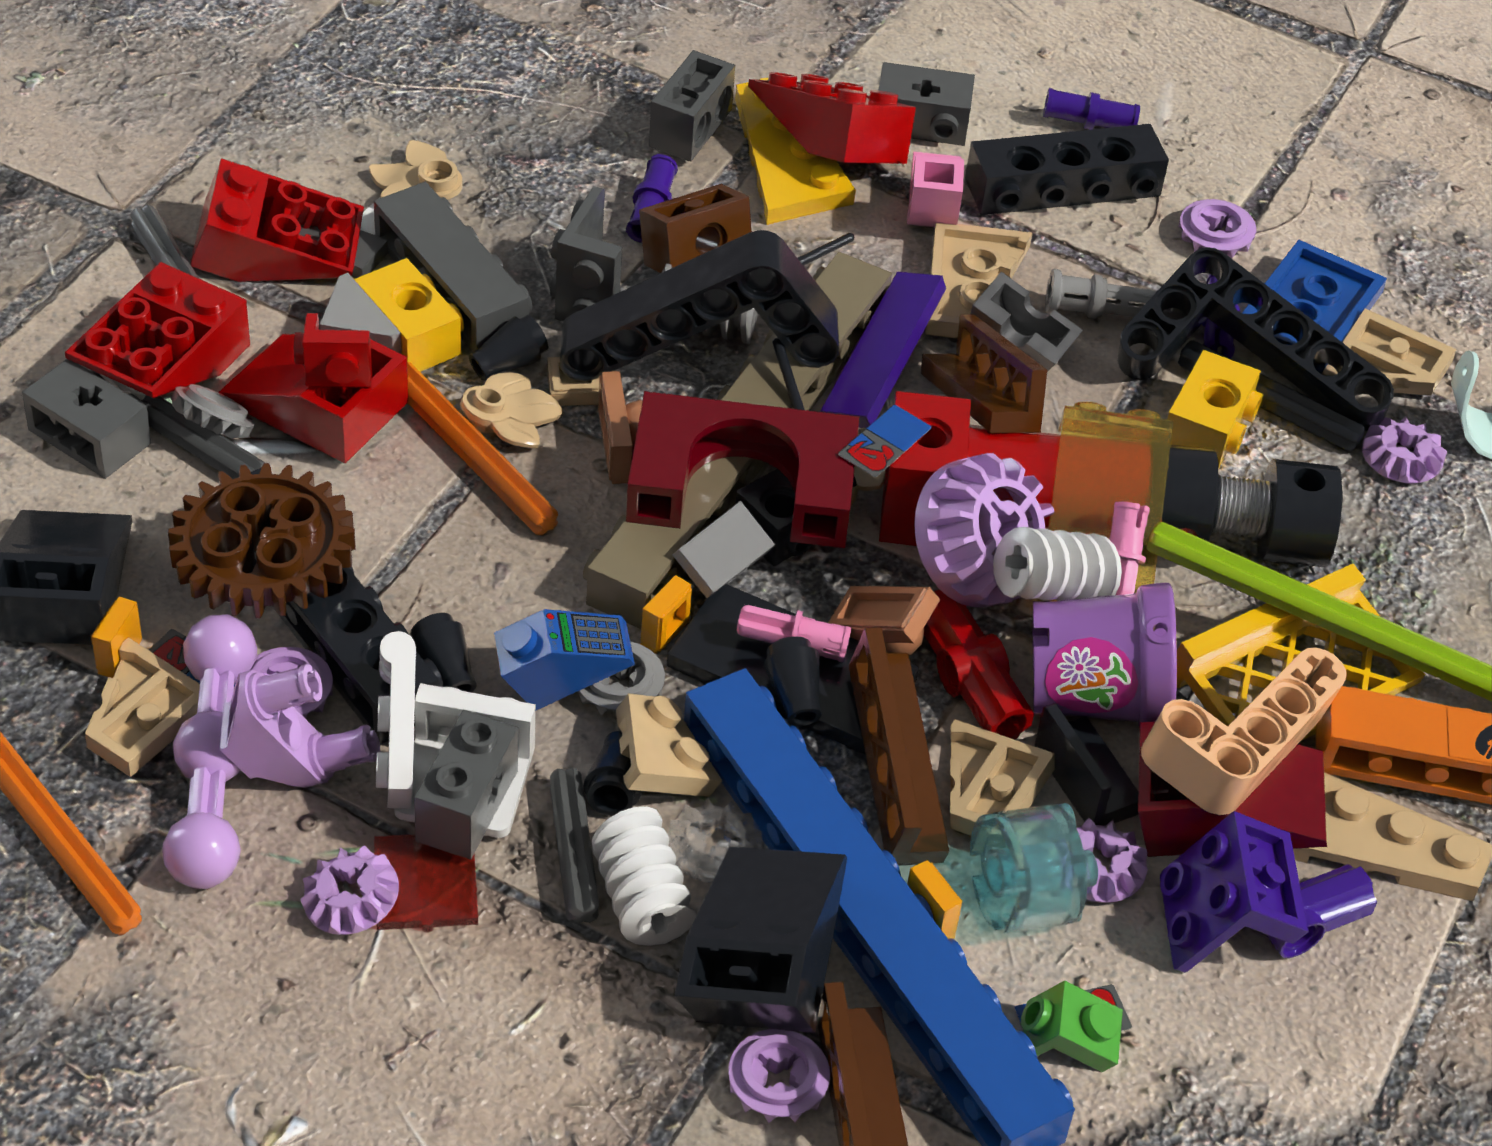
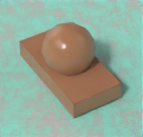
M620 371L602 372V375L599 376L598 413L608 477L612 484L628 483L632 450H634L642 406V400H636L625 405Z
M850 586L828 623L851 627L850 637L858 641L865 628H882L887 653H908L912 655L922 644L924 626L940 599L930 587Z

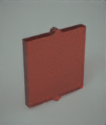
M415 834L374 836V854L386 855L390 864L395 869L399 880L397 900L391 911L377 923V930L422 928L424 932H431L434 927L478 925L475 854L470 860L415 841Z

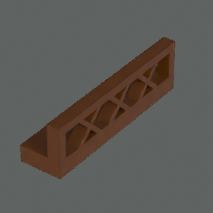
M960 314L956 354H922L921 374L947 397L971 399L970 416L989 433H1041L1048 370L976 315Z
M865 628L848 666L884 850L889 851L893 855L897 864H920L926 860L930 863H944L949 853V846L909 654L887 653L882 628Z
M843 982L824 983L818 1030L822 1052L828 1061L830 1069L829 1092L839 1146H908L881 1006L848 1009Z

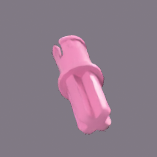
M1131 502L1114 503L1113 523L1109 540L1117 549L1122 570L1120 586L1115 595L1134 593L1138 566L1145 564L1146 557L1142 556L1145 527L1150 511L1148 506L1140 507V504Z
M745 605L740 611L737 633L743 637L772 644L787 637H804L810 641L812 648L819 652V656L843 663L851 627L803 617V611L797 610L796 616Z

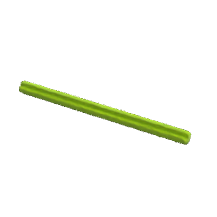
M1158 522L1149 535L1146 549L1155 555L1492 702V666L1165 522Z

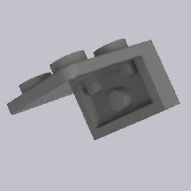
M593 186L585 200L579 199L574 206L569 225L565 230L559 229L554 237L551 257L557 260L550 286V296L555 298L556 320L564 322L571 314L620 292L622 247L603 241L605 190L603 188Z

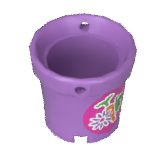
M1170 583L1141 585L1137 592L1133 594L1062 601H1033L1034 715H1041L1044 706L1055 703L1064 716L1138 722L1140 727V722L1156 721L1165 704L1176 700V616L1174 593Z

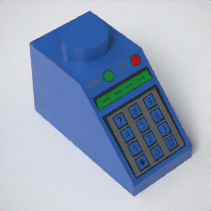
M543 609L494 632L501 677L527 703L536 704L535 711L635 665L627 623L621 615Z

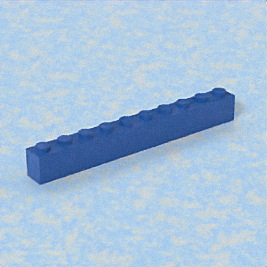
M744 668L686 692L684 722L695 739L707 750L709 761L722 779L721 783L768 849L845 854L847 856L833 939L980 1145L1059 1146L1065 1143L1075 1111L1069 1091L1060 1080L1052 1079L1039 1062L1030 1038L1023 1031H1016L1002 1012L1000 1001L994 990L987 984H981L967 965L966 956L956 940L948 939L936 924L928 902L922 895L913 893L901 877L899 866L893 855L887 850L882 851L871 837L863 815L856 808L848 806L837 791L835 780L830 771L824 766H818L807 751L800 731L793 725L789 726L777 711L775 700L770 691L765 686L759 687L748 670Z

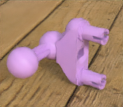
M229 614L208 615L191 627L183 643L185 664L194 678L200 681L197 714L182 723L173 741V753L179 769L186 778L190 779L187 816L171 826L163 843L162 853L164 865L174 880L192 889H208L220 884L232 875L240 858L239 838L230 823L222 818L225 783L242 771L250 779L259 777L291 786L310 787L327 783L335 771L366 762H376L377 752H380L378 736L374 730L370 731L371 727L369 725H363L357 729L327 736L319 733L294 708V706L320 701L323 689L318 672L312 670L310 664H304L295 669L269 675L251 670L257 658L255 637L245 622Z

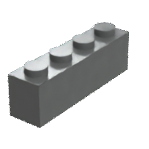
M426 181L374 200L375 235L388 240V254L395 262L408 258L421 274L425 273L431 278L437 292L447 303H453L459 309L464 321L461 339L473 352L479 349L512 317L516 316L521 319L532 311V300L526 287L514 281L505 271L500 258L495 254L491 255L480 243L474 229L469 225L465 226L453 212L448 200L444 197L440 198Z

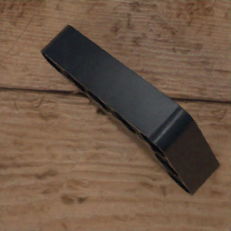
M757 230L571 314L562 324L560 368L568 377L578 381L597 379L602 375V372L617 370L753 308L795 360L802 365L819 368L835 361L839 354L838 311L784 240L776 233Z
M1206 247L1192 253L1130 320L1121 333L1117 361L1123 373L1132 379L1144 380L1158 373L1208 318L1312 399L1363 424L1365 431H1368L1370 425H1380L1393 399L1394 389L1391 381L1385 374L1224 252L1216 248ZM1201 273H1208L1213 275L1218 281L1212 284H1204L1198 281L1195 276ZM1239 303H1248L1254 306L1257 312L1250 315L1243 314L1234 306ZM1169 308H1176L1181 310L1186 316L1178 320L1170 319L1163 314V311ZM1279 333H1287L1292 335L1297 340V343L1284 345L1278 342L1274 336ZM1142 343L1150 346L1154 352L1143 356L1134 353L1129 347ZM1321 363L1329 364L1336 369L1338 374L1324 376L1314 366ZM1360 394L1370 395L1377 401L1378 406L1365 407L1358 403L1355 396Z

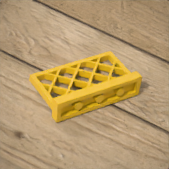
M1353 563L1307 584L1380 617L1360 591L1366 579ZM1267 603L1181 642L1177 649V688L1179 689L1188 684L1206 710L1226 726H1229L1250 704L1246 702L1249 684L1265 689L1276 678L1275 676L1252 670L1254 657L1262 654L1282 660L1283 671L1302 652L1296 650L1295 645L1297 637L1303 634L1324 640V650L1334 654L1335 644L1363 652L1360 669L1343 664L1346 669V680L1358 683V688L1362 690L1396 695L1419 684L1426 674L1423 671ZM1372 656L1391 660L1401 675L1392 679L1370 672ZM1220 675L1240 681L1237 699L1218 694L1207 679ZM1316 725L1302 740L1316 734Z

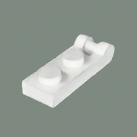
M400 631L385 635L380 644L379 672L382 679L390 684V696H378L377 731L389 732V752H377L376 788H388L387 808L411 809L416 647L412 637Z

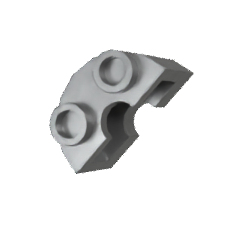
M1000 272L973 304L970 314L976 315L1049 371L1083 330L1056 310H1053L1051 313H1041L1036 310L1030 303V292L1003 272Z

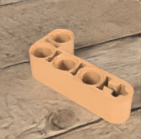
M1307 648L1300 652L1228 727L1192 701L1183 699L1172 700L1165 704L1143 743L1141 756L1145 764L1153 772L1200 808L1217 815L1230 814L1246 800L1321 720L1347 678L1346 669L1334 654L1319 648Z

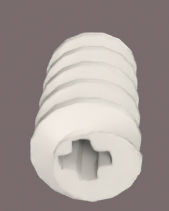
M1018 527L1004 535L997 546L993 558V574L997 586L1004 595L1011 598L1018 595L1027 600L1038 598L1042 601H1062L1113 596L1120 586L1122 570L1117 549L1107 537L1095 533H1069L1064 530L1051 531L1045 528Z
M633 807L620 811L608 818L596 830L592 838V852L598 860V869L605 880L606 891L612 899V908L619 919L621 933L626 940L638 945L647 946L666 944L680 937L690 929L696 918V910L688 906L691 895L686 886L682 885L683 873L678 866H675L677 857L671 847L668 846L669 836L664 828H661V815L656 809L650 807Z

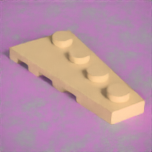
M1324 772L1327 847L1293 849L1295 860L1307 863L1309 857L1312 856L1342 863L1343 866L1348 864L1354 868L1361 866L1366 873L1377 871L1394 875L1397 884L1474 901L1492 859V844Z

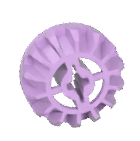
M985 453L950 462L934 472L924 485L919 496L915 513V537L921 561L936 586L944 594L960 604L970 607H989L1010 603L1014 599L1022 598L1018 595L1014 598L1006 596L997 586L993 574V558L997 546L1004 535L1014 528L1024 526L1033 529L1045 528L1044 518L1054 514V508L1050 503L1039 504L1035 498L1043 488L1041 483L1034 475L1024 476V467L1015 459H999L994 453ZM996 488H1006L1014 502L1009 500L1000 501L993 490Z

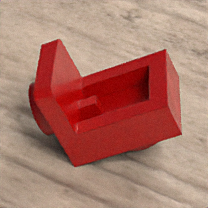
M307 313L304 332H295L294 362L295 365H304L305 385L321 387H371L370 331L319 330L318 313Z

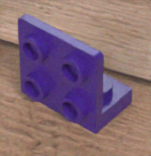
M1233 811L1160 873V887L1163 896L1173 968L1184 973L1188 972L1245 926L1294 944L1309 932L1290 833Z

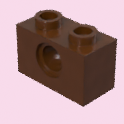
M723 184L639 209L644 265L659 273H662L666 264H671L672 268L752 232L749 196Z

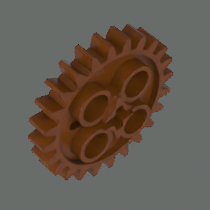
M264 463L260 473L254 475L251 474L246 465H240L239 477L235 479L220 471L218 472V486L214 487L201 481L198 483L200 498L185 495L183 497L184 511H173L172 513L174 527L168 529L171 566L172 568H177L178 582L180 585L190 583L191 597L194 599L208 594L210 609L218 608L225 601L230 602L232 616H237L245 606L253 607L255 618L262 617L265 606H274L280 616H285L286 603L294 601L302 609L308 608L307 594L311 592L316 596L326 598L328 596L327 582L341 584L343 582L342 568L352 567V551L356 550L355 528L353 525V513L346 510L345 497L343 495L332 496V484L329 481L315 486L314 472L309 471L299 479L293 478L292 465H287L279 475L272 474L269 463ZM269 514H270V526H271V527H268V516H269ZM254 551H256V556H257L256 565H255V554H254Z

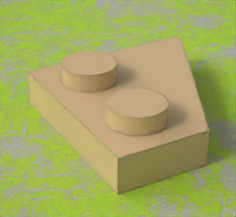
M1366 308L1342 342L1385 374L1392 383L1393 393L1432 395L1453 362L1456 349ZM1329 364L1322 372L1324 376L1338 374L1336 369Z
M128 637L120 647L119 665L114 677H108L101 693L102 704L98 710L94 711L85 732V737L89 750L129 777H132L175 739L183 722L197 714L200 684Z
M630 693L626 695L616 709L618 727L622 732V737L619 740L621 754L631 759V767L623 776L627 789L710 797L722 782V779L709 761L707 750L695 739L682 719L681 709L670 698L664 696H646Z
M954 719L951 723L950 758L951 829L1004 848L1055 769L1054 753Z

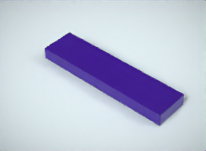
M896 273L820 412L860 417L859 428L865 429L876 421L946 290L943 275Z

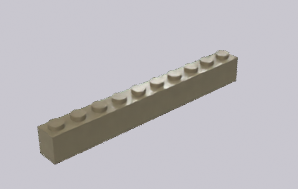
M839 251L826 268L821 266L815 272L813 279L838 311L839 354L835 361L827 366L819 368L808 367L795 360L785 347L805 410L811 411L848 362L891 284L892 272ZM771 329L765 338L761 350L756 356L751 354L747 357L738 379L732 386H724L717 400L793 409L772 344L773 339L777 336ZM726 457L711 461L702 466L689 480L680 529L626 522V515H622L613 528L611 539L602 550L595 549L585 564L583 578L587 580L586 605L609 615H621L626 623L641 629L643 607L675 575L683 579L687 574L672 554L735 506L736 491L759 479L770 464L748 457Z

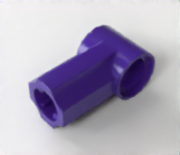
M1348 864L1301 882L1300 888L1309 932L1294 944L1267 934L1266 936L1283 958H1293L1307 952L1322 939L1326 932L1373 914L1377 900L1374 896L1372 880L1361 866L1354 868Z

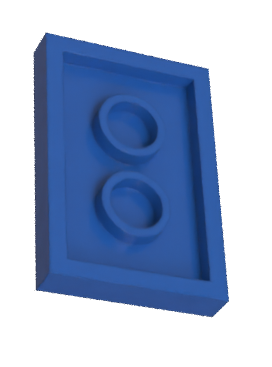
M1298 239L1264 284L1343 342L1365 308L1370 310L1381 296L1387 278ZM1248 304L1242 313L1250 315L1256 313L1257 310L1254 306ZM1279 333L1274 336L1278 342L1284 345L1297 343V340L1287 333ZM1321 363L1314 367L1322 374L1328 364Z

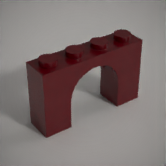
M644 391L628 479L626 522L680 529L686 490L693 474L705 464L717 459L748 457L774 466L788 478L793 487L795 503L790 542L845 548L855 465L839 456L838 453L858 436L860 417Z

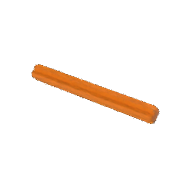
M407 361L408 404L536 535H544L548 530H554L558 524L556 520L558 511L411 362Z
M0 731V789L112 933L124 935L130 929L137 928L142 921L140 906Z

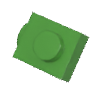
M1065 980L1027 1001L1021 1016V1026L1023 1032L1033 1043L1037 1056L1054 1048L1100 1072L1118 1065L1123 1009Z

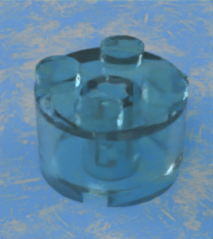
M1068 803L1028 807L981 815L973 827L970 841V857L981 855L982 869L981 875L972 876L973 888L979 908L990 927L994 930L1005 929L1004 933H1015L1073 924L1081 920L1087 897V887L1095 886L1098 880V866L1094 854L1090 850L1083 849L1076 828L1075 814Z

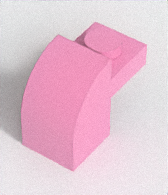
M913 152L907 225L935 227L936 223L957 225L964 177V159H961V156Z

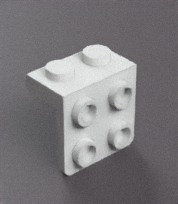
M420 683L414 706L415 741L413 751L411 809H394L395 816L400 820L415 822L414 797L464 709L519 727L518 772L484 834L485 836L495 838L507 836L511 831L535 749L536 704L520 702L509 697L499 698L461 691L454 687H438Z

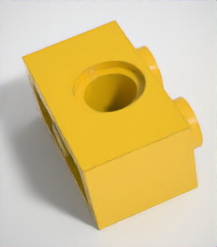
M408 258L354 279L401 332L402 355L406 356L407 361L411 362L420 372L461 355V332L464 330V321L459 309L453 303L448 304L437 292L431 278L425 273L421 274Z
M1203 350L1169 411L1161 443L1215 449L1219 469L1227 452L1235 455L1238 452L1247 425L1242 424L1243 421L1246 420L1252 423L1259 410L1263 394L1255 390L1261 370Z

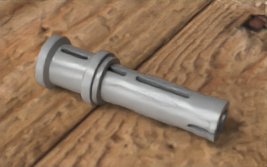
M1052 269L1046 289L1045 311L1046 313H1051L1053 310L1060 309L1086 313L1087 318L1090 319L1102 317L1103 313L1134 317L1145 304L1130 301L1147 303L1158 290L1108 284L1107 278L1096 274L1091 279L1062 275L1059 269ZM1169 308L1163 311V314L1170 319L1178 320L1186 316L1181 310L1176 308Z

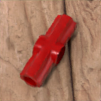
M941 590L934 591L940 601L924 626V636L937 655V669L945 690L953 697L959 695L963 697L982 729L1014 740L1017 739L1025 729L1032 726L1034 712L1009 675V660L1001 640L992 633L984 635L966 605L954 601Z

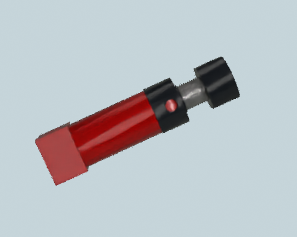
M896 391L894 405L899 406L931 426V429L885 469L886 476L883 485L879 542L917 546L915 513L919 496L928 479L940 467L950 462L985 453H994L999 459H1015L1024 467V476L1034 475L1041 483L1043 488L1035 498L1039 504L1050 503L1054 508V514L1044 518L1045 529L1051 531L1064 530L1069 533H1095L1110 539L1114 503L1131 502L1140 504V507L1148 506L1150 508L1142 550H1147V541L1154 526L1158 522H1165L1208 542L1213 532H1219L1220 534L1222 532L1224 534L1229 533V535L1233 533L1239 536L1243 534L1244 537L1248 535V537L1253 536L1254 538L1257 536V553L1262 561L1325 568L1330 564L1339 534L1343 501L1342 476L1338 466L1272 459L1262 481L1259 479L1257 481L1255 479L1250 480V478L1246 480L1245 477L1243 479L1240 477L1236 478L1235 476L1233 478L1231 476L1226 477L1225 475L1222 477L1218 474V457L1215 449L1153 442L1147 445L1050 433H989L980 425L970 424L971 399ZM996 488L993 490L1000 501L1009 500L1014 502L1006 488Z

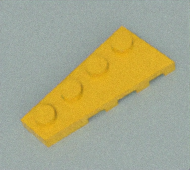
M761 78L758 80H768L769 78ZM748 82L737 84L735 101L744 137L748 139L751 165L756 170L757 188L760 198H763L766 224L769 225L854 205L856 189L837 161L809 154L748 87Z

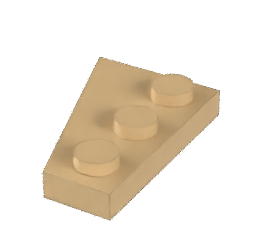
M936 223L930 274L943 275L946 290L926 326L925 334L957 338L960 314L971 313L973 304L1000 272H1003L1012 279L1030 248L1033 233L964 224Z

